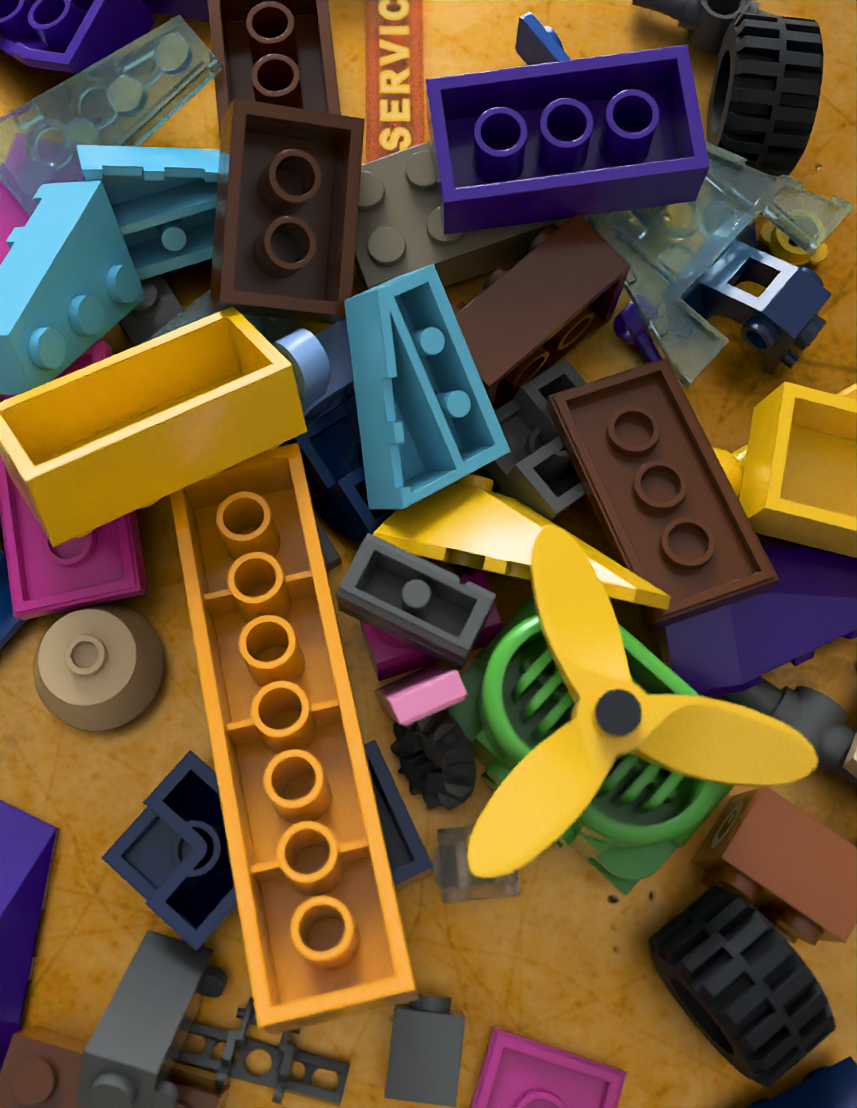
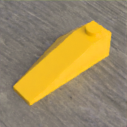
M468 474L404 509H397L373 532V535L416 556L531 581L530 554L536 535L546 525L561 527L519 500L492 492L494 480ZM563 529L577 541L588 556L609 598L668 610L671 596Z

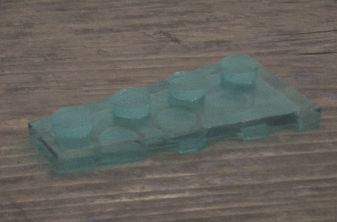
M180 15L174 17L0 118V180L31 217L38 206L33 197L42 184L86 181L76 145L139 147L224 69L223 65Z

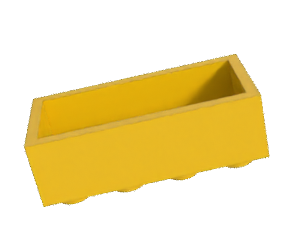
M234 306L0 402V456L10 478L53 547L70 539L85 536L103 524L136 509L151 506L160 498L200 480L212 478L226 468L259 453L274 450L282 443L307 432L292 364Z
M784 381L753 408L739 501L755 533L857 558V400Z

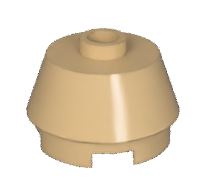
M101 603L70 610L48 628L36 650L33 664L34 682L44 706L61 722L82 730H109L124 725L136 718L154 699L163 677L164 656L158 635L146 619L125 606L114 603Z

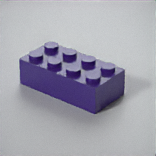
M688 44L426 79L427 120L444 235L572 218L577 213L580 216L693 202L696 201L710 168Z

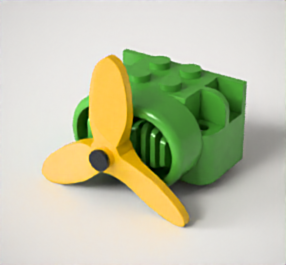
M553 525L542 527L535 537L531 550L530 576L533 596L474 658L471 666L460 676L468 694L464 696L465 700L442 709L463 730L470 743L474 757L486 767L481 778L495 791L477 820L468 843L467 863L469 872L475 877L489 879L509 874L528 863L550 844H553L558 849H561L563 845L567 847L570 845L623 895H627L640 879L651 876L677 848H681L686 844L734 786L768 787L786 785L808 776L818 764V757L813 746L800 732L781 721L747 707L700 696L633 635L617 623L607 592L588 556L575 539L563 529Z

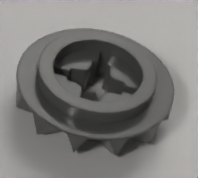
M440 710L407 726L400 725L397 722L393 724V731L397 740L390 748L400 760L401 767L398 773L405 774L409 780L411 795L422 794L424 802L430 809L444 806L449 810L465 802L471 796L475 787L476 764L470 743L458 723L444 710Z

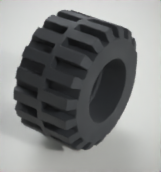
M739 12L726 31L720 48L710 95L707 120V151L712 168L786 177L792 173L808 144L816 117L822 85L823 43L819 25L815 20Z
M716 885L711 886L648 939L650 954L657 972L688 1017L734 1068L748 1079L762 1086L771 1087L836 1028L829 1001L804 960L785 937L757 909L741 897Z

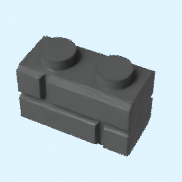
M370 533L364 538L336 593L339 611L460 670L463 669L487 621L496 594L474 583L460 584L459 576Z

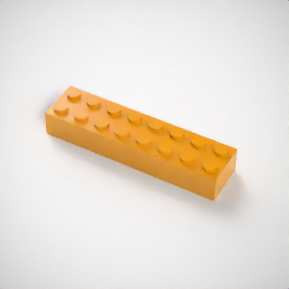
M299 444L284 445L268 452L259 453L222 470L212 478L200 480L170 494L258 1027L271 1035L419 999L309 483Z

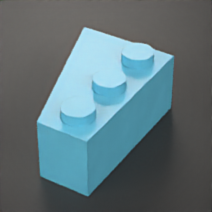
M76 145L86 181L102 180L140 280L212 259L220 149Z
M102 180L42 184L33 197L38 206L25 227H15L6 240L10 251L0 265V395H19L51 382L146 298Z
M434 264L397 276L344 300L369 509H404L511 452Z

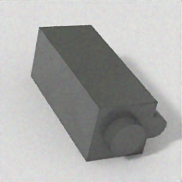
M147 930L83 1052L75 1101L76 1106L82 1108H174L179 1092L172 1083L167 1081L203 1001V996H220L228 981V977L222 969L210 965L213 949L202 947L199 951H196L186 941Z

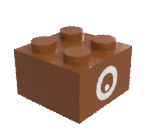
M760 787L732 796L691 861L706 872L702 882L709 888L715 885L724 888L755 905L763 911L762 915L791 943H795L798 938L814 946L818 940L845 943L857 923V847L768 787Z

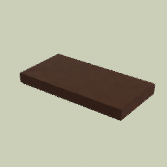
M667 357L548 395L546 407L617 562L671 596L668 610L637 604L649 632L775 587L779 578Z

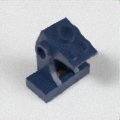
M734 210L661 293L668 332L688 341L704 321L711 316L721 315L730 318L743 326L741 328V335L745 342L753 349L764 353L766 372L772 374L780 363L789 369L796 363L799 356L791 351L794 346L803 352L812 344L818 336L817 334L827 322L818 314L832 294L823 287L821 278L810 268L803 265L794 266L758 250L755 219ZM750 281L762 285L766 289L758 298L735 286L741 282Z

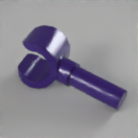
M635 297L615 317L613 328L615 334L622 341L635 345L648 364L662 359L653 344V340L646 333L657 321V314L645 299Z

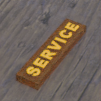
M365 0L366 163L425 143L422 0Z

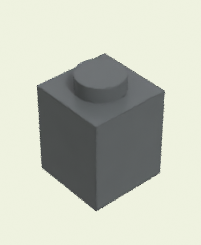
M418 993L419 999L410 1001L409 1005H395L384 1098L456 1107L465 1015L462 1011L450 1010L451 997Z

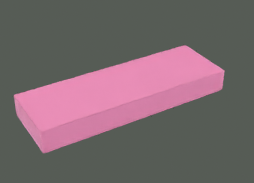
M434 664L374 690L382 710L397 723L404 726L465 700L464 696L468 695L457 670Z

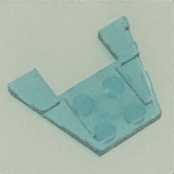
M705 142L710 168L696 201L589 215L588 223L631 265L623 287L665 358L667 357L678 380L688 388L723 351L730 340L682 300L683 296L760 215L767 218L811 256L854 209L853 205L834 195L831 200L806 191L802 189L803 182L784 174L776 178L745 165L746 158Z

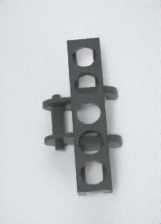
M251 997L246 1009L238 1008L236 1018L243 1019L240 1030L230 1028L228 1032L193 1022L188 1033L204 1037L206 1041L205 1049L200 1056L180 1050L175 1062L216 1073L215 1087L224 1089L228 1077L275 1089L272 1099L274 1103L281 1104L284 1094L287 1092L339 1107L350 1064L296 1050V1045L289 1044L291 1033L300 1034L301 1028L283 1032L279 1047L247 1039L251 1024L258 1026L254 998ZM220 1042H225L221 1061L212 1059L214 1047ZM238 1047L239 1056L237 1061L232 1065L235 1052ZM255 1050L267 1052L272 1060L270 1070L260 1077L249 1074L245 1068L247 1056ZM293 1061L304 1065L305 1076L301 1082L289 1080ZM320 1068L335 1072L338 1077L336 1089L330 1091L312 1086L311 1078L314 1072Z

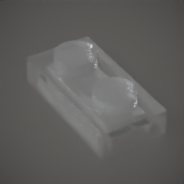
M455 827L437 830L438 846L433 854V872L437 884L442 888L443 903L520 895L518 869L509 874L489 879L475 877L469 872L467 850L469 838L474 827Z

